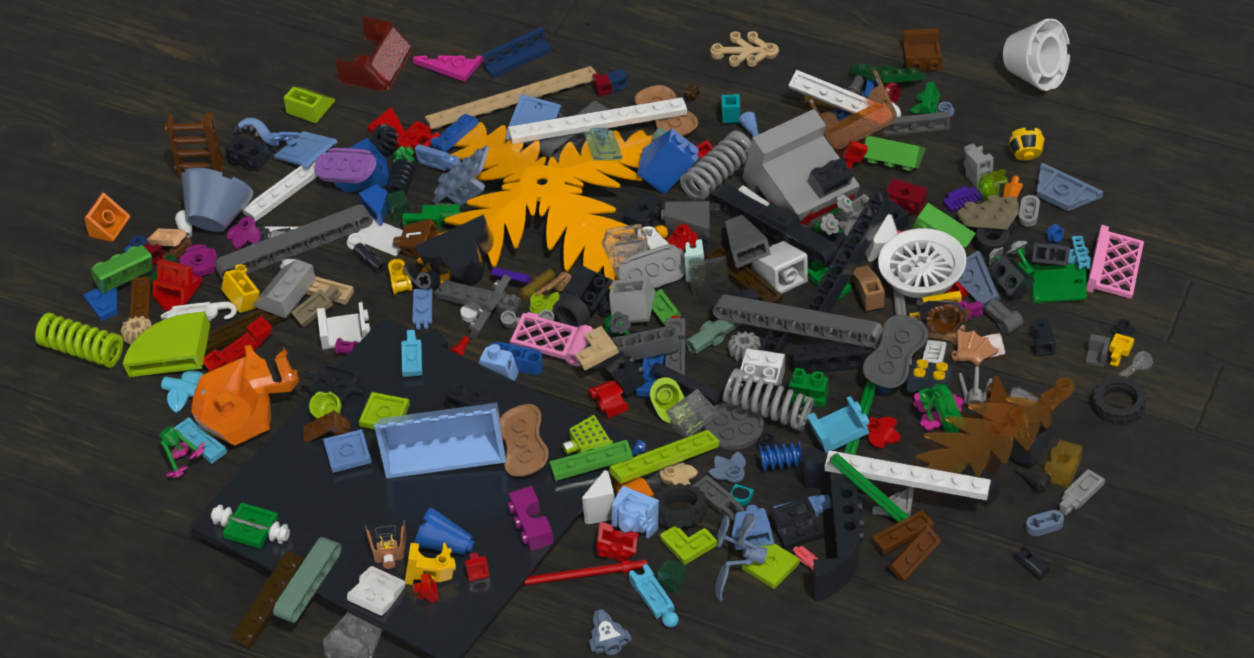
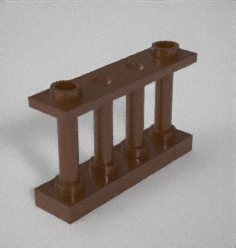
M205 113L204 121H201V123L175 124L173 115H169L168 122H165V132L169 133L175 159L174 169L175 172H178L179 179H181L182 172L184 173V170L188 168L211 169L222 172L223 176L224 163L213 113ZM202 130V132H205V135L178 137L177 131ZM205 143V145H208L207 149L181 150L180 144ZM208 156V158H211L210 162L184 163L183 157Z

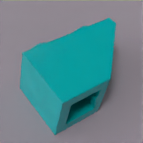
M739 94L721 95L723 123L739 122Z

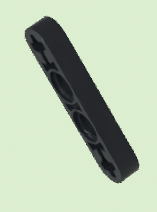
M654 363L649 372L656 380L664 377L673 379L683 393L709 406L714 407L718 405L722 398L717 391L660 363Z

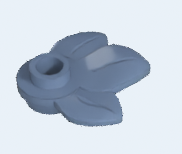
M736 452L731 460L720 456L715 457V468L709 470V474L713 478L727 480L732 483H737L744 479L746 460L741 453Z

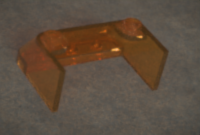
M874 68L870 70L878 86L871 89L868 94L871 106L841 121H838L836 115L832 112L819 114L813 100H808L812 109H815L826 124L824 134L830 145L835 149L844 148L851 141L856 142L894 123L897 118L896 110Z

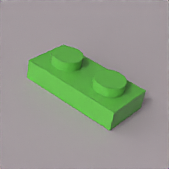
M662 289L655 293L652 309L666 326V318L681 316V314Z

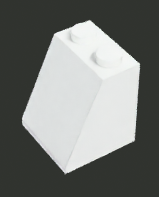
M784 241L769 247L771 255L752 262V270L781 294L808 282L807 254Z

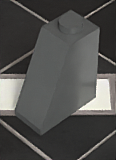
M710 201L665 202V209H661V220L665 221L667 229L674 231L677 226L687 224L697 236H705L710 239Z

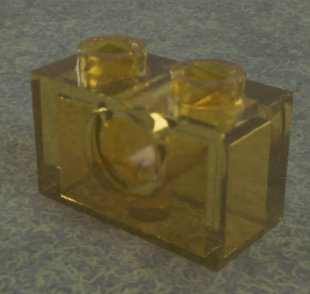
M1059 440L1057 447L1053 446L1050 454L1052 459L1046 462L1044 473L1051 476V483L1067 488L1071 486L1082 459L1083 446Z

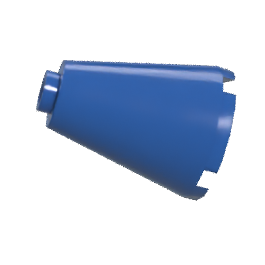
M430 508L423 518L425 521L423 525H420L415 539V543L419 544V548L442 551L443 543H446L447 549L451 548L452 553L465 555L466 552L470 553L475 542L472 540V535L437 510Z

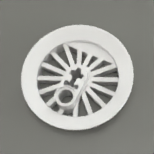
M919 228L904 231L888 240L879 253L878 265L882 276L898 292L906 296L922 298L942 294L953 286L965 270L966 253L959 241L951 235L935 229ZM920 249H925V253H921ZM922 278H923L925 287H920V283H921Z

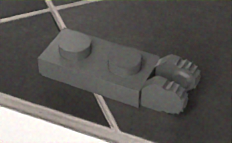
M708 475L692 486L699 487L700 491L703 490L706 502L716 511L722 513L723 516L727 515L729 522L733 521L735 516L727 507L731 506L736 513L744 511V508L734 499V496Z

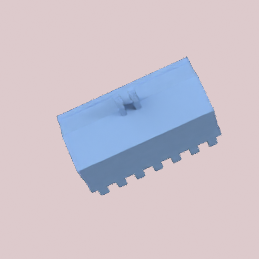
M497 403L380 418L374 424L386 478L506 462Z

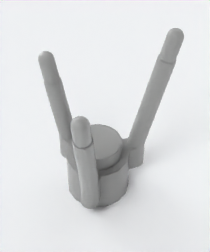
M976 366L974 388L967 393L962 373H959L964 403L972 409L981 408L986 403L989 383H992L993 379L989 378L984 393H982L978 388L979 367Z

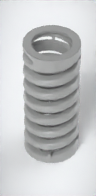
M732 131L706 156L694 164L687 173L681 176L680 183L686 194L696 201L706 199L709 193L713 192L716 187H719L722 182L728 179V176L734 174V171H737L741 165L746 163L751 145L750 139L739 131ZM734 141L739 142V143L745 148V150H743V149H742L737 143H735ZM693 180L701 188V191L695 186Z
M737 368L733 370L723 394V401L732 403L735 406L741 404L745 410L751 407L752 412L755 414L761 411V415L765 418L771 414L773 421L780 419L783 425L790 423L791 427L798 431L804 429L808 420L807 415L811 413L814 398L805 396V407L800 408L802 412L798 415L803 399V394L799 393L788 413L789 404L794 393L793 390L789 389L778 410L784 387L778 386L775 396L768 406L770 394L774 387V383L769 382L764 395L758 403L760 391L764 384V379L759 378L748 400L750 388L755 377L753 374L748 376L746 384L738 396L740 386H743L741 382L745 373Z

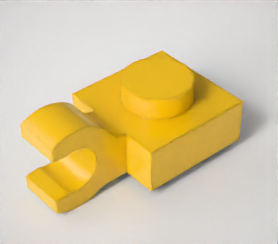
M1115 334L1109 351L1113 352L1110 365L1118 367L1122 355L1128 357L1134 345V338Z

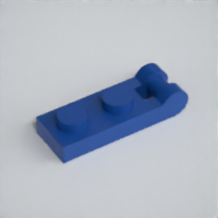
M468 114L462 115L438 138L434 137L431 140V146L447 152L479 123L477 118Z

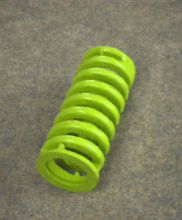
M53 313L44 314L36 328L35 339L37 344L56 351L60 350L63 353H69L71 356H77L99 365L104 364L108 368L115 366L122 354V336L115 333L108 334L106 330L100 331L97 327L91 328L87 324L82 325L80 322H73L71 319L65 320L64 317L55 316ZM58 324H59V329H58V332H57V334H56V336H55V331H56V328H57V326H58ZM48 325L50 326L48 336L46 337V328ZM68 327L66 336H65V338H64L65 330H66V328ZM76 331L75 338L72 342L74 332ZM84 333H85L84 340H83V342H82V344H81L82 337H83V335H84ZM93 335H94L93 342H92V344H91V346H90L91 339H92V337H93Z

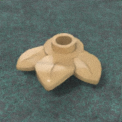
M684 461L664 467L659 471L660 480L667 485H677V483L687 485L690 484V479L698 475V471L693 466L684 465Z

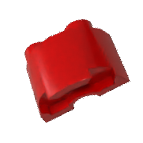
M616 380L607 381L588 389L590 398L592 400L595 399L599 411L604 413L608 419L629 410L627 402L625 403L621 396L623 391Z
M600 522L596 543L597 554L616 559L619 562L628 560L629 557L636 553L638 533L616 531L613 529V525Z

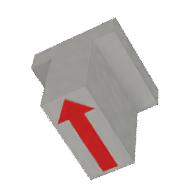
M815 109L753 137L742 179L752 192L757 193L761 191L770 204L773 203L799 216V224L806 228L821 221L823 216L837 208L838 196L844 194L851 201H854L860 187L853 177L850 185L819 199L808 184L810 172L814 168H820L831 160L839 159V156L823 136L826 124Z

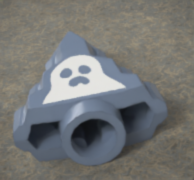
M603 609L595 611L593 617L594 629L591 631L592 639L589 640L591 651L595 653L605 652L607 655L619 653L622 647L632 640L628 630L622 629L619 623L613 622L610 615Z

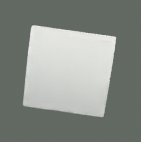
M371 566L360 576L359 584L347 593V600L382 616L398 598L406 585V581Z

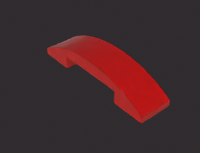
M262 316L246 327L248 330L246 334L222 351L218 352L215 349L205 356L203 365L211 372L246 357L245 346L251 345L253 351L256 350L273 330L272 326Z

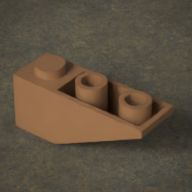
M868 265L856 268L852 278L865 310L884 308L885 292L878 276Z

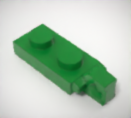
M936 383L932 387L936 396V402L933 404L947 435L954 436L965 423L950 390L945 384Z

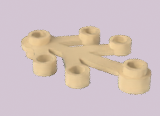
M735 31L730 34V41L741 47H723L721 44L716 43L712 45L710 53L713 59H721L725 54H740L729 57L730 66L736 67L747 58V65L753 67L764 58H775L779 48L776 44L765 43L758 38L757 32L751 31L747 34L748 42L759 46L753 47L740 38V33Z

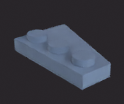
M977 251L966 257L965 270L957 281L977 301H981L983 308L991 300H999L1000 296L982 254Z

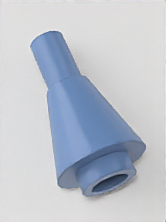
M743 113L739 118V123L752 137L759 135L755 113Z

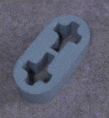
M1057 510L1033 515L1026 521V532L1031 536H1040L1058 531L1063 527L1064 516Z

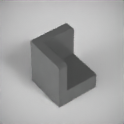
M1091 334L1089 350L1085 360L1086 364L1099 367L1105 366L1110 347L1109 337Z

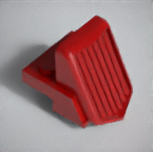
M161 259L157 261V279L153 281V298L157 299V303L166 312L171 310L172 306L185 305L201 285L202 277L193 275L192 266Z

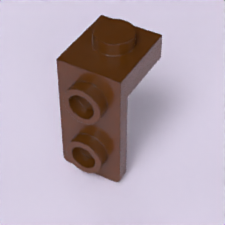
M333 410L303 427V441L308 443L329 431L336 435L349 433L350 423L345 417H342Z

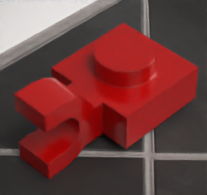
M854 141L848 144L843 152L842 159L849 169H851L855 161L860 163L868 151L867 145Z

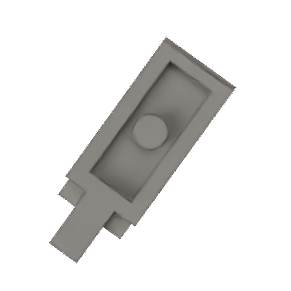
M1088 469L1064 492L1059 511L1066 516L1073 508L1077 510L1105 484V479Z

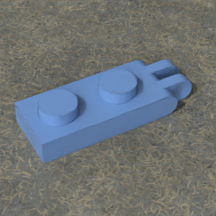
M414 289L413 325H416L417 330H421V324H424V330H428V324H432L433 289Z

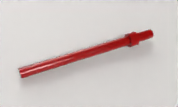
M626 560L619 564L529 576L524 582L525 585L622 571L623 573H629L631 570L642 569L643 565L647 564V560L633 562Z

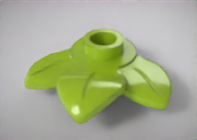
M555 292L546 296L542 293L536 296V293H534L530 298V312L538 315L546 309L553 312L554 304L560 299L559 293Z

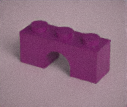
M532 486L509 493L510 502H507V507L510 514L514 513L515 517L513 519L516 528L522 531L520 536L523 544H527L530 551L553 544L552 529L546 516L531 518V516L540 513L539 501Z

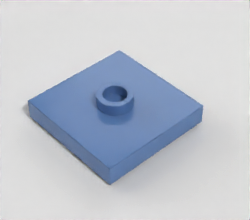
M362 429L323 439L332 473L372 463Z

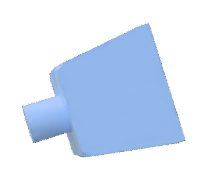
M492 344L485 348L479 364L515 381L519 371L512 353L501 350L497 344Z

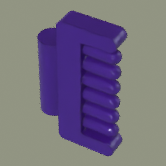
M963 186L947 193L943 204L950 213H954V209L962 208L966 202L981 201L982 195L975 187L968 189L967 186Z

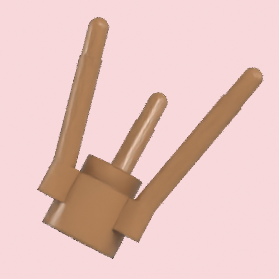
M566 272L560 273L557 278H554L552 282L536 292L535 295L539 296L553 287L558 291H563L571 276Z

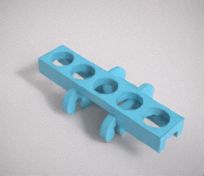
M1073 236L1072 244L1074 249H1070L1068 264H1078L1079 269H1082V266H1087L1088 269L1091 263V258L1087 255L1089 250L1085 247L1082 236Z

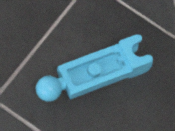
M647 564L643 565L645 570L643 575H637L634 571H630L629 580L636 592L638 591L655 618L663 616L662 622L666 627H675L679 618L675 612H672L675 610L674 604L654 577V573Z

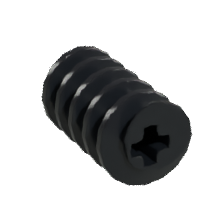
M399 159L393 163L385 187L388 195L398 199L404 198L409 190L416 169L413 162L407 159Z

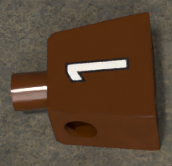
M432 219L404 226L401 236L394 237L393 244L396 248L399 247L405 256L420 258L415 246L437 236L440 230Z

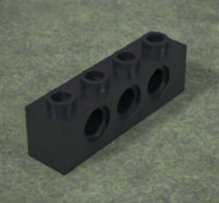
M839 341L792 346L794 372L796 368L804 369L805 374H813L816 371L827 373L862 369L865 360L872 354V347Z

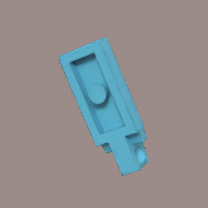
M407 330V341L401 342L403 377L422 375L421 340H416L415 330Z

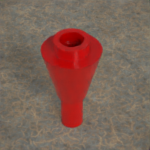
M464 336L458 344L449 350L464 357L466 346L470 339Z

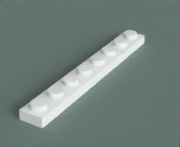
M835 451L828 452L825 463V471L842 474L830 463V458L835 453H838L867 479L987 500L991 481L984 478Z

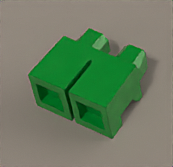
M796 368L795 372L793 371L789 384L790 389L794 392L790 402H795L797 395L801 393L803 394L802 404H806L804 399L805 396L814 398L813 406L825 407L829 394L828 377H824L823 372L816 371L811 375L805 374L804 369Z

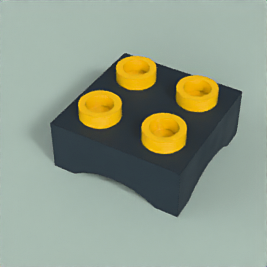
M923 359L914 360L908 376L907 391L915 392L926 388L932 389L936 383L945 384L948 388L952 378L953 365H948L944 362L932 363Z

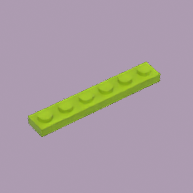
M709 430L633 457V459L610 466L609 473L622 484L719 447L720 441Z

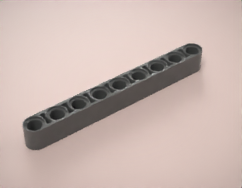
M356 205L222 256L215 261L214 267L222 280L225 272L235 270V266L238 264L245 265L247 268L246 274L367 228L373 223V218L364 205Z
M722 295L713 309L715 317L725 321L866 347H874L883 331L882 326L874 321L732 295Z

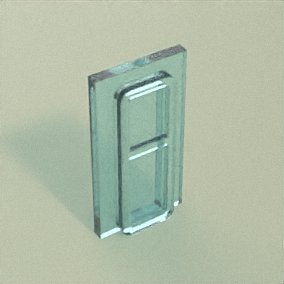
M591 128L590 131H584L593 160L622 159V153L612 130L609 131L607 128Z

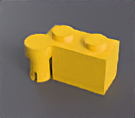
M242 264L236 265L235 270L225 272L221 287L225 295L236 306L239 313L256 309L253 303L260 294V291L246 275V266Z

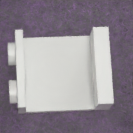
M362 302L359 303L360 313L326 318L325 308L317 309L322 349L335 348L338 338L349 342L358 341L359 343L370 331V326L365 321H369L367 309H363Z

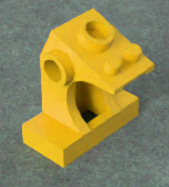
M443 543L442 553L436 558L424 557L418 551L419 544H410L405 577L406 584L413 585L414 579L421 580V575L429 573L435 582L452 579L453 570L456 569L454 558L450 557V553H452L451 548L447 549L446 543Z

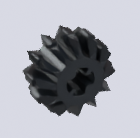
M388 124L377 125V128L373 129L372 135H369L371 143L383 155L390 154L391 150H395V144H398L396 141L399 138L397 130Z

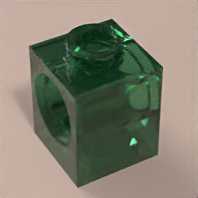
M404 190L386 194L388 211L393 222L403 220V213H410L409 202Z
M667 558L658 571V583L663 590L677 595L687 581L686 565Z

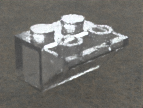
M641 224L606 229L602 245L614 273L617 272L619 264L624 259L648 251L647 237Z
M698 389L666 411L672 426L682 437L686 438L720 415Z
M347 612L323 639L325 656L328 658H372L382 630Z

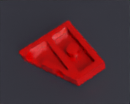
M389 108L367 126L368 132L371 134L373 129L377 128V125L388 124L395 128L398 136L405 132L392 108Z

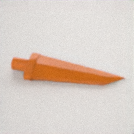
M1013 176L1010 183H1005L1003 197H1018L1023 187L1022 183H1018V176Z

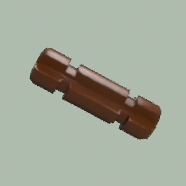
M187 236L184 237L181 243L166 252L162 259H165L168 254L175 255V258H178L192 245V240Z

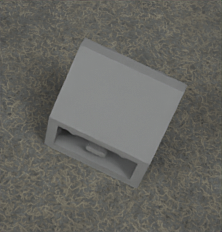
M648 277L613 281L609 294L611 314L614 315L616 312H621L623 315L626 314L629 317L628 321L630 323L649 321L656 291Z

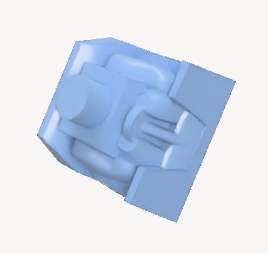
M622 486L612 505V525L620 527L624 532H646V538L649 539L658 530L659 500Z

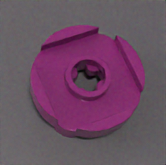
M206 245L191 246L186 249V253L183 256L182 254L180 256V264L192 266L193 275L203 276L216 271L214 263L217 260L216 252L213 248H207Z

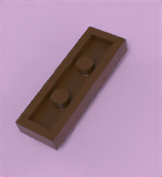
M151 276L132 279L131 319L135 318V316L138 318L144 316L150 320L152 285L149 278Z
M921 510L872 536V543L885 555L911 541L925 526L929 525L931 529H934V522Z
M929 525L925 526L888 567L901 582L905 581L941 540Z

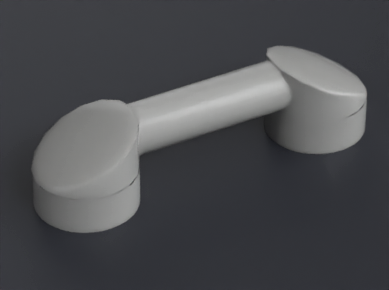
M546 309L540 312V318L554 321V314L551 310ZM509 310L501 315V322L507 328L516 327L521 317L516 318L515 313ZM525 320L524 325H534V323Z

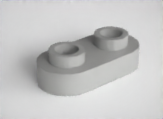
M1027 195L1022 198L1019 211V223L1021 225L1031 227L1037 223L1040 208L1039 198L1033 195Z

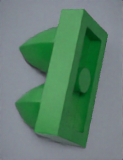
M934 82L927 83L926 89L915 97L922 102L913 106L909 110L910 112L915 114L936 113L940 93Z

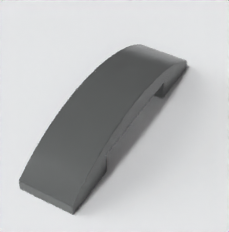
M666 318V327L671 326L676 329L681 345L678 350L666 353L665 366L685 375V318Z

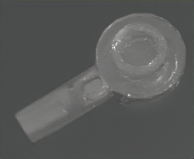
M1145 351L1138 352L1133 359L1132 365L1120 372L1119 377L1126 376L1127 378L1138 369H1149L1153 364L1151 355Z

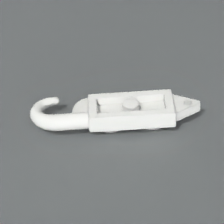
M204 302L172 306L171 310L161 315V319L165 320L181 314L205 311L208 320L211 321V319L217 316L218 310L222 309L231 310L229 315L224 316V319H230L236 314L237 308L231 302Z

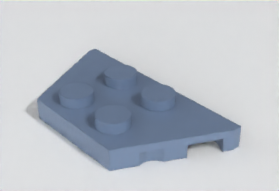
M1044 163L1041 164L1037 197L1066 211L1073 210L1103 197V191Z

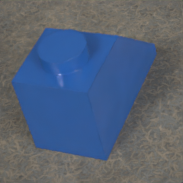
M376 184L360 192L359 198L360 204L367 208L373 220L380 227L384 223L389 208V195L385 189Z

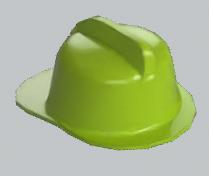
M666 377L660 378L653 383L650 388V398L657 414L667 423L681 421L687 413L688 406L679 385L673 379Z

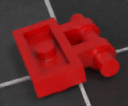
M416 121L396 140L398 144H395V147L400 148L403 145L407 148L410 146L412 150H415L418 144L431 147V140L434 137L438 138L440 134L435 132L431 135L430 127ZM414 151L413 157L417 159L416 151Z

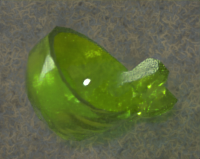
M1001 169L997 172H988L980 177L978 188L986 199L990 195L998 196L1000 184L1008 182V178L1003 176L1006 174V170Z

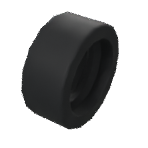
M572 294L563 295L553 306V313L559 323L579 327L585 325L590 319L587 306Z

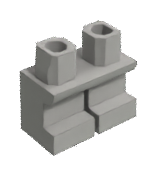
M974 144L965 146L964 153L966 154V159L964 160V167L966 168L968 180L976 189L993 184V157L990 154H983V146L976 147Z

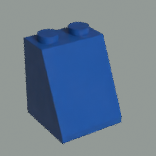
M671 128L642 149L637 174L665 194L696 162L698 148Z
M366 138L350 147V149L369 150L376 158V167L373 173L364 181L359 183L334 182L336 187H340L347 193L368 189L376 184L386 186L389 178L387 161L371 141Z

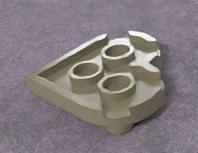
M990 195L988 200L982 204L966 202L964 207L958 211V221H963V225L969 227L1008 229L1019 212L1017 197L999 198L997 195Z

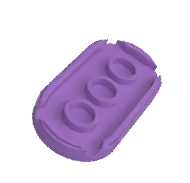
M331 148L327 150L328 152L325 155L323 153L318 157L314 165V171L322 181L359 183L373 173L376 167V158L369 150Z

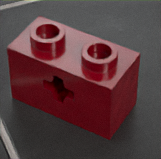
M892 179L886 189L890 199L909 214L919 216L927 202V188Z

